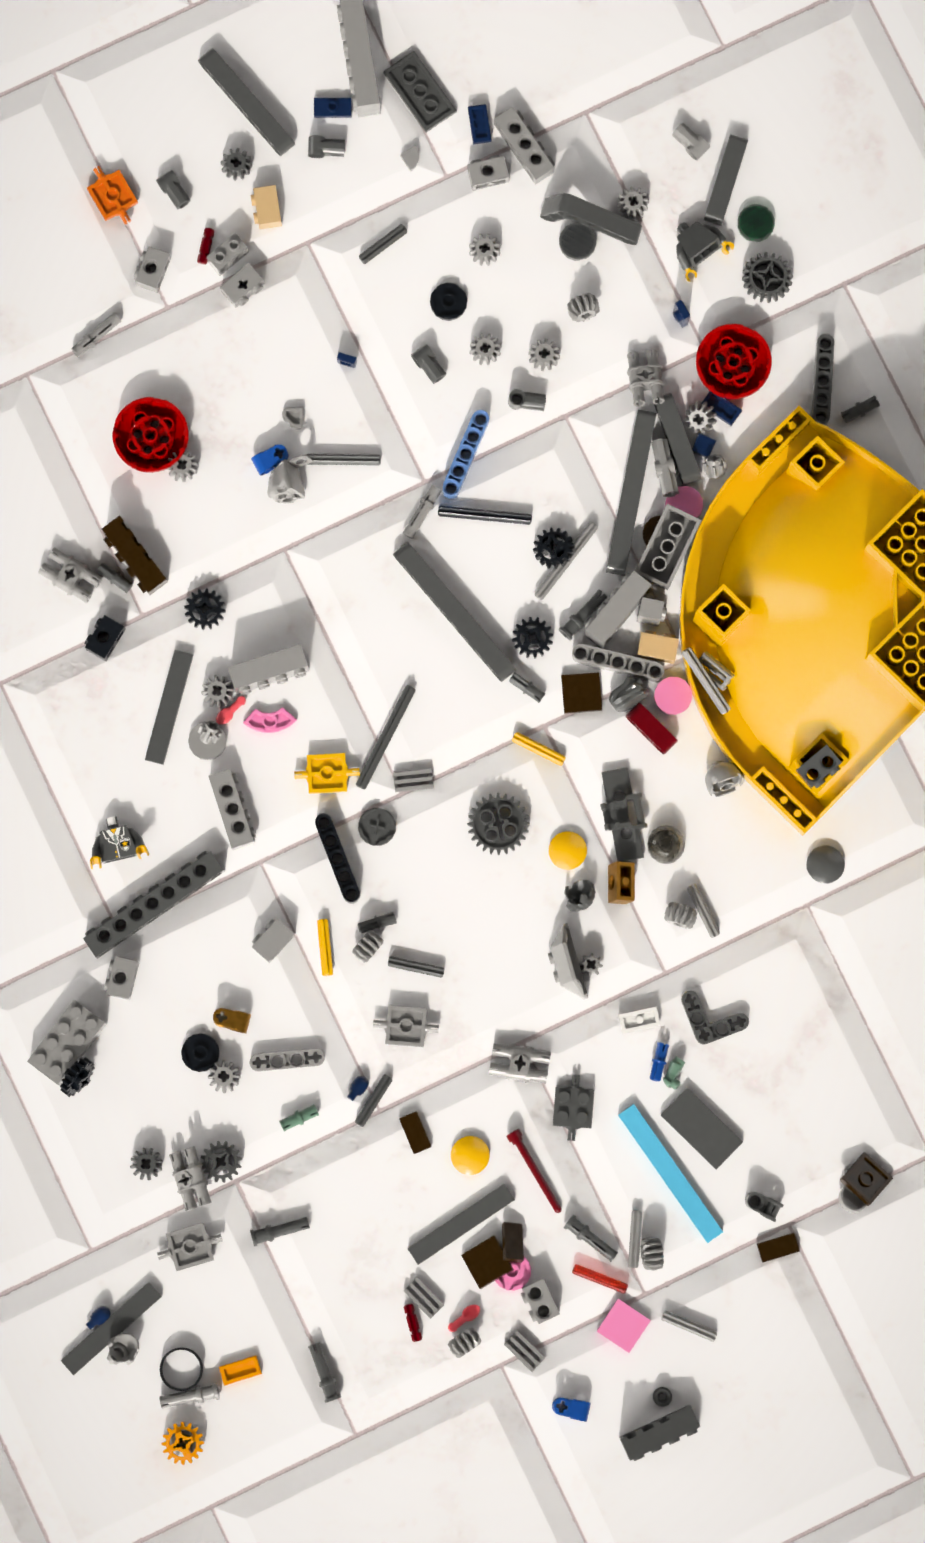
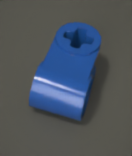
M278 444L258 453L251 460L259 475L262 476L276 468L282 460H288L289 454L285 446ZM280 450V452L282 453V456H283L282 458H279L278 456H276V455H277V453H276L277 451Z
M557 1398L552 1403V1410L557 1415L587 1422L591 1403L576 1399ZM561 1401H563V1405H566V1409H562V1411L559 1412V1408H557L556 1405L560 1404Z

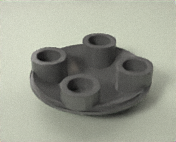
M827 845L819 846L809 854L806 869L815 881L830 884L842 876L845 869V861L840 851Z

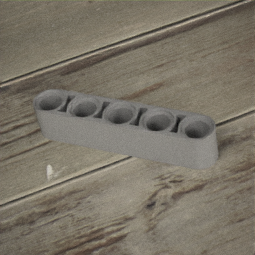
M577 644L572 651L573 660L579 664L652 682L659 681L664 674L663 666L655 661L586 644ZM582 649L586 652V656L579 658L575 652ZM602 654L605 660L598 663L595 661L594 656ZM619 658L623 661V665L616 667L613 665V660ZM639 663L642 669L635 672L632 670L631 665ZM654 667L658 668L660 670V675L652 676L650 674V669Z

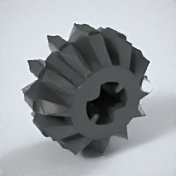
M239 148L236 149V153H233V150L230 149V155L223 154L225 160L220 162L224 166L222 172H227V178L233 175L234 181L237 180V176H240L243 180L244 174L249 175V169L253 167L252 163H250L252 160L251 156H246L247 151L245 150L240 154ZM235 162H239L238 167H234Z
M142 1148L143 1155L135 1151L138 1159L134 1157L130 1159L136 1162L135 1165H130L131 1169L137 1168L133 1175L136 1176L141 1172L140 1180L144 1179L145 1174L147 1175V1180H151L150 1173L158 1177L155 1169L159 1171L163 1169L157 1166V1164L163 1163L162 1159L156 1160L160 1153L157 1152L152 1156L153 1148L149 1149L148 1154L146 1148ZM144 1159L147 1161L148 1159L151 1160L149 1164L151 1167L149 1169L146 1167L143 1169L144 1163L142 1161Z

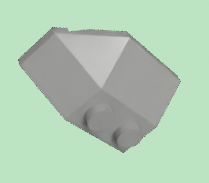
M566 923L562 926L553 942L548 958L550 964L555 965L556 971L553 972L555 982H559L562 988L585 1000L589 997L569 926Z

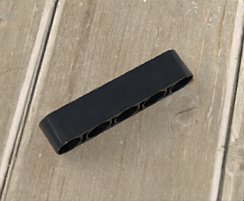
M320 814L315 819L320 839L344 900L347 903L354 904L360 899V891L331 817L328 814ZM322 818L329 820V825L326 828L318 825ZM329 836L336 838V843L332 846L325 843L326 838ZM335 854L343 856L341 863L337 864L332 861ZM342 872H348L350 878L344 882L339 879V875ZM348 890H355L357 892L356 898L348 899L346 897Z

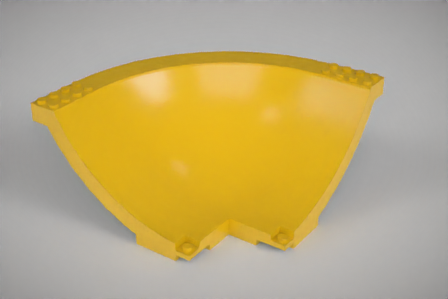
M799 405L740 464L726 480L710 504L697 530L686 563L680 596L679 628L681 652L691 647L698 659H700L702 654L707 651L735 675L731 679L730 684L727 685L726 690L722 691L718 688L731 707L727 713L721 714L683 657L688 684L697 709L710 735L727 760L739 768L744 779L802 836L925 711V491L917 489L907 479L865 448L837 431L816 422ZM702 663L703 667H705L710 673H712L710 669ZM716 674L714 675V676H715L716 678H718L722 683L724 682V681H723L722 679H720ZM825 745H828L842 762L839 765L841 769L833 776L828 774L824 778L826 782L820 787L816 788L814 786L810 789L796 770ZM824 757L822 764L825 767H831L833 761L830 757ZM810 769L807 771V776L809 779L814 780L818 777V773L816 770Z

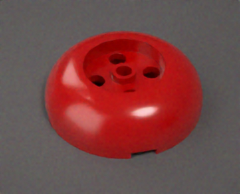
M726 324L713 329L703 338L696 354V370L701 382L710 392L725 399H742L756 393L767 381L772 366L771 352L765 339L757 331L741 324ZM735 349L742 350V354L740 356L735 354ZM723 355L725 360L723 362H719V360H717V356ZM735 362L736 366H732L729 363ZM742 366H748L749 372H742ZM724 373H731V379H725Z
M144 397L129 403L121 410L115 420L112 438L117 454L129 467L141 472L156 473L170 468L180 460L188 445L189 431L183 414L174 404L167 400ZM157 421L159 423L158 427H151V422ZM138 430L142 432L140 438L134 436V433ZM149 435H154V439H148ZM166 436L169 440L167 443H161L160 439ZM147 446L152 448V452L149 454L144 452ZM173 452H175V453L177 454V457H176V458L173 457V455H172Z

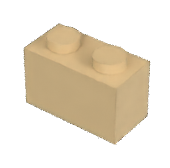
M276 185L253 188L254 194L250 196L252 206H256L257 210L256 213H253L255 224H259V229L282 226Z
M645 630V633L641 632L637 657L670 664L675 663L679 642L675 635L664 634V636L656 635L657 632Z

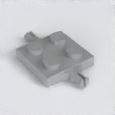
M388 1005V1015L385 1021L373 1020V1023H377L373 1024V1028H384L386 1033L385 1044L424 1047V1038L427 1032L439 1033V1029H431L439 1028V1025L427 1023V1008Z
M204 1223L166 1233L168 1250L157 1252V1255H163L158 1257L159 1260L170 1257L174 1262L176 1271L213 1261L212 1244L223 1242V1239L220 1238L222 1237L221 1233L209 1237Z

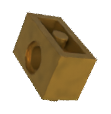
M617 861L608 865V903L628 904L635 901V863Z

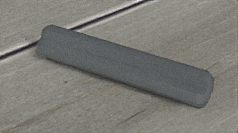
M400 224L361 253L359 255L360 261L363 264L368 263L407 234L406 227Z
M390 956L388 960L389 967L440 978L444 975L445 969L440 966Z
M383 1075L356 1118V1124L361 1127L366 1124L393 1080L391 1077Z

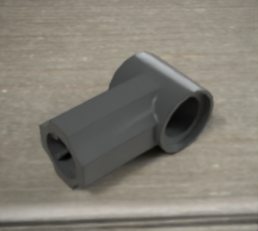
M318 135L309 136L308 157H344L345 140L325 139V137Z
M173 170L156 179L164 194L168 195L177 210L182 209L191 201Z
M427 344L411 354L415 364L420 369H423L433 384L446 376V372L435 359V354Z
M520 389L512 390L510 393L508 405L511 409L544 412L545 394L524 392ZM519 396L522 402L515 403L512 397Z

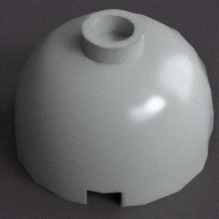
M717 761L713 763L705 776V783L710 796L715 794L716 797L734 792L736 790L735 786L739 784L741 787L745 781L739 768L730 762Z

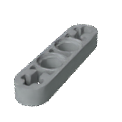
M316 1048L261 1053L253 1055L249 1064L254 1071L258 1072L315 1067L323 1064L325 1055L322 1050ZM308 1052V1056H314V1052H318L322 1059H319L318 1063H315L313 1059L308 1060L309 1064H305L306 1058L304 1053ZM294 1054H300L303 1058L302 1062L298 1065L293 1064L291 1061V1057ZM277 1055L283 1058L282 1065L278 1067L272 1064L273 1057ZM265 1056H270V1068H266L267 1064H261L260 1068L253 1065V1061H256L257 1057L264 1061L266 1060Z

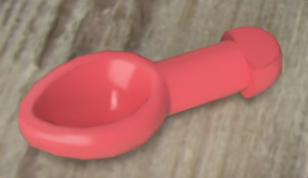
M244 696L237 697L233 704L219 711L216 717V722L219 725L228 723L233 718L234 712L246 703Z
M475 1304L467 1306L463 1310L462 1316L448 1325V1330L455 1332L465 1322L476 1319L480 1313V1306Z

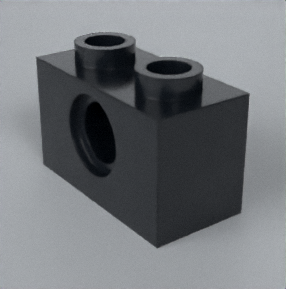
M104 615L103 618L97 620L94 626L96 630L93 635H88L84 644H86L85 648L87 651L107 661L126 629L120 623ZM102 633L109 635L108 640L105 642L99 641V636Z

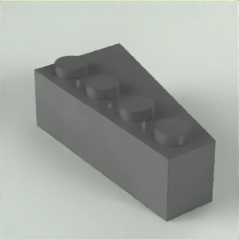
M687 1405L622 1435L619 1439L630 1461H637L645 1457L644 1454L650 1451L654 1453L662 1449V1445L668 1442L671 1445L680 1441L679 1437L685 1434L688 1437L697 1433V1428L700 1425L691 1405Z

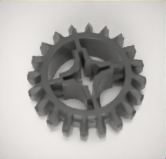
M765 252L762 258L759 253L757 254V260L752 257L750 259L751 263H746L747 269H743L742 272L746 276L742 277V281L747 283L743 287L746 289L750 288L747 294L754 293V300L759 296L761 303L764 298H767V303L771 302V298L777 302L778 296L784 298V292H789L790 289L787 286H792L793 283L790 281L793 278V274L789 273L792 268L786 267L788 261L781 262L782 256L776 259L775 253L768 257V252ZM768 264L765 270L754 271L757 267ZM774 266L781 272L782 278L774 273ZM770 270V279L767 282V285H765V277L768 274V271ZM752 277L756 278L755 280L760 281V283L762 284V289L758 288L755 285ZM770 285H781L773 291H767Z

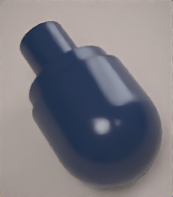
M364 1076L356 1077L350 1085L351 1092L347 1098L354 1101L357 1095L361 1096L364 1094L369 1086L368 1079Z
M106 1306L98 1307L90 1316L91 1320L86 1323V1326L91 1330L96 1325L104 1324L111 1315L109 1308Z

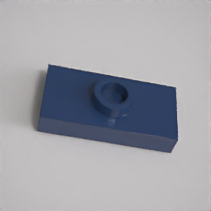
M314 98V118H352L351 98Z
M486 104L469 106L468 115L473 145L492 142Z
M679 300L674 305L673 316L682 328L688 325L690 313L683 301Z
M710 391L701 403L707 402L708 408L713 406L714 408L711 411L716 412L717 417L730 426L734 424L742 412V409L729 400L719 397Z

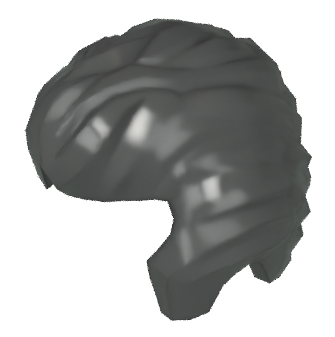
M579 880L573 883L571 889H569V886H566L564 894L569 899L566 907L571 912H578L591 906L596 893L594 884L589 880Z

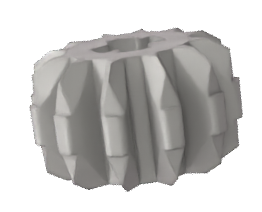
M630 187V192L624 189V195L618 196L620 201L617 202V206L622 207L620 209L621 214L626 212V218H629L630 214L633 219H636L637 214L642 217L643 211L648 210L646 205L649 204V199H644L647 196L646 192L640 194L641 188L634 191V188ZM632 200H635L636 204L632 206L630 205V201L632 202Z
M479 234L480 240L474 237V244H469L471 249L469 255L474 256L473 262L480 260V266L483 265V261H486L487 266H490V260L496 262V256H500V251L498 250L500 244H495L497 241L495 237L490 240V234H487L486 238ZM484 247H487L488 250H486V252L483 253L482 250L484 249Z
M591 293L576 296L567 304L568 314L572 321L576 322L590 320V318L595 317L600 312L599 302L595 295Z
M481 333V339L475 336V343H470L472 349L469 351V354L474 355L473 361L480 359L479 365L486 361L487 366H489L490 359L496 362L495 356L501 355V352L498 351L501 348V344H496L497 338L491 340V334L484 338V334ZM483 346H487V353H484V350H482Z
M544 339V344H542L540 340H537V346L535 344L531 345L533 351L528 352V355L531 356L529 362H536L534 364L535 369L540 365L541 371H544L545 366H547L548 370H552L551 364L554 366L558 365L555 359H560V355L557 354L559 347L553 348L555 345L554 341L547 344L548 339ZM543 352H547L546 358H542Z
M697 401L695 405L691 404L689 410L685 411V414L688 416L685 418V422H690L688 428L694 427V433H697L699 430L701 433H705L706 430L710 431L713 428L712 425L717 422L714 419L717 413L711 411L714 408L713 406L707 407V402L701 404L700 401Z
M187 451L185 455L183 454L179 461L167 469L171 470L169 472L170 477L175 475V481H178L181 477L182 482H186L185 477L187 476L192 480L191 473H198L194 468L199 467V464L194 462L196 460L195 455L190 457V451ZM173 452L172 455L176 458L177 454ZM182 462L186 466V468L183 470L182 467L180 468L179 464Z
M215 675L214 682L208 678L209 685H202L207 690L201 691V694L206 696L204 702L210 701V707H213L215 702H217V707L221 708L220 702L222 701L227 706L226 698L229 700L233 699L228 693L234 692V689L228 688L231 685L230 681L224 683L226 679L224 676L218 681V676ZM218 688L219 690L221 688V695H213L215 693L214 689Z
M676 902L669 903L664 913L665 921L685 929L693 928L697 919L696 910Z
M369 930L353 948L352 953L358 960L364 963L368 962L383 944L384 940L377 932Z
M222 1060V1067L216 1062L217 1070L209 1069L214 1073V1075H208V1079H214L209 1085L214 1086L218 1084L215 1091L218 1092L222 1086V1092L226 1093V1087L228 1086L232 1092L234 1089L231 1084L239 1085L237 1081H234V1078L239 1079L241 1075H234L239 1068L236 1067L231 1070L233 1062H230L228 1067H226V1061ZM224 1071L229 1075V1079H226V1082L219 1078V1075H222Z
M653 1237L643 1239L640 1247L644 1269L651 1271L662 1269L664 1266V1255L661 1240Z
M469 1327L449 1341L450 1351L456 1358H461L481 1343L480 1335L473 1327Z

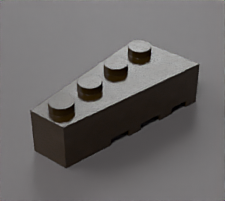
M120 515L102 528L105 535L104 542L109 548L113 546L117 552L114 555L120 563L125 562L128 566L126 571L131 578H137L139 581L137 586L143 593L147 592L150 596L168 583L166 577L152 558L148 556L144 547L138 543L130 528L126 527Z

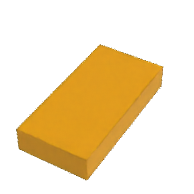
M257 1355L219 1367L224 1386L262 1374Z

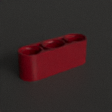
M641 703L635 705L625 715L628 721L663 755L678 742L673 734Z

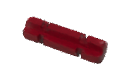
M212 228L204 229V237H202L199 250L200 254H198L197 262L202 265H206L208 262L207 256L210 254L212 238L215 233Z
M412 1303L404 1305L403 1308L405 1314H407L406 1319L409 1331L412 1333V1341H421L422 1335L419 1332L420 1327L417 1316L414 1314V1305Z

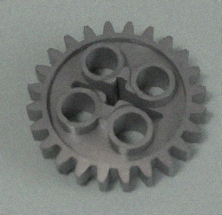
M497 793L496 798L489 794V800L482 797L483 803L476 802L478 808H471L474 815H468V818L473 820V822L467 823V826L473 827V829L468 831L469 834H474L471 840H478L476 847L483 845V852L489 848L491 855L494 850H497L498 855H500L501 850L508 854V848L514 852L515 844L519 847L521 846L519 839L526 840L522 834L529 832V830L524 828V826L530 825V822L524 821L529 815L522 814L526 808H519L520 801L513 803L514 796L508 800L506 793L503 798H500L499 793ZM506 807L510 810L511 813L508 817L500 815L502 808ZM493 808H496L499 821L504 823L501 825L504 840L500 838L498 827L493 826L496 822ZM483 813H490L492 820L484 822L481 819V815ZM513 826L516 832L514 835L509 836L505 833V828ZM489 831H494L497 834V838L490 841L487 839L486 834Z

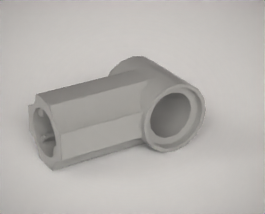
M684 123L680 124L672 133V136L686 148V152L696 161L711 147L706 139L700 135L697 136Z

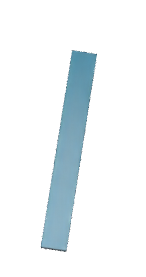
M633 1104L618 1115L704 1240L709 1243L723 1233L636 1106Z

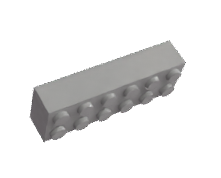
M340 0V5H337L339 22H343L340 23L342 40H346L343 41L345 58H349L346 59L348 76H352L349 77L350 92L355 94L352 95L353 111L358 112V117L381 114L363 0Z

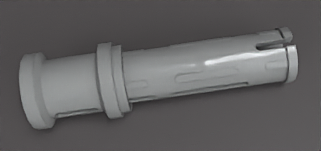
M217 1382L211 1386H197L195 1390L159 1396L161 1408L197 1401L198 1403H204V1401L211 1399L220 1400Z

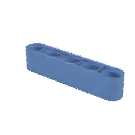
M484 410L474 412L445 478L443 495L448 499H454L459 495L487 430L489 415ZM482 416L486 421L483 424H478L475 419ZM474 433L479 438L476 441H470L468 436ZM463 451H469L471 456L465 459L460 454ZM456 468H461L464 473L457 476L453 471ZM454 485L456 491L449 493L446 491V487Z

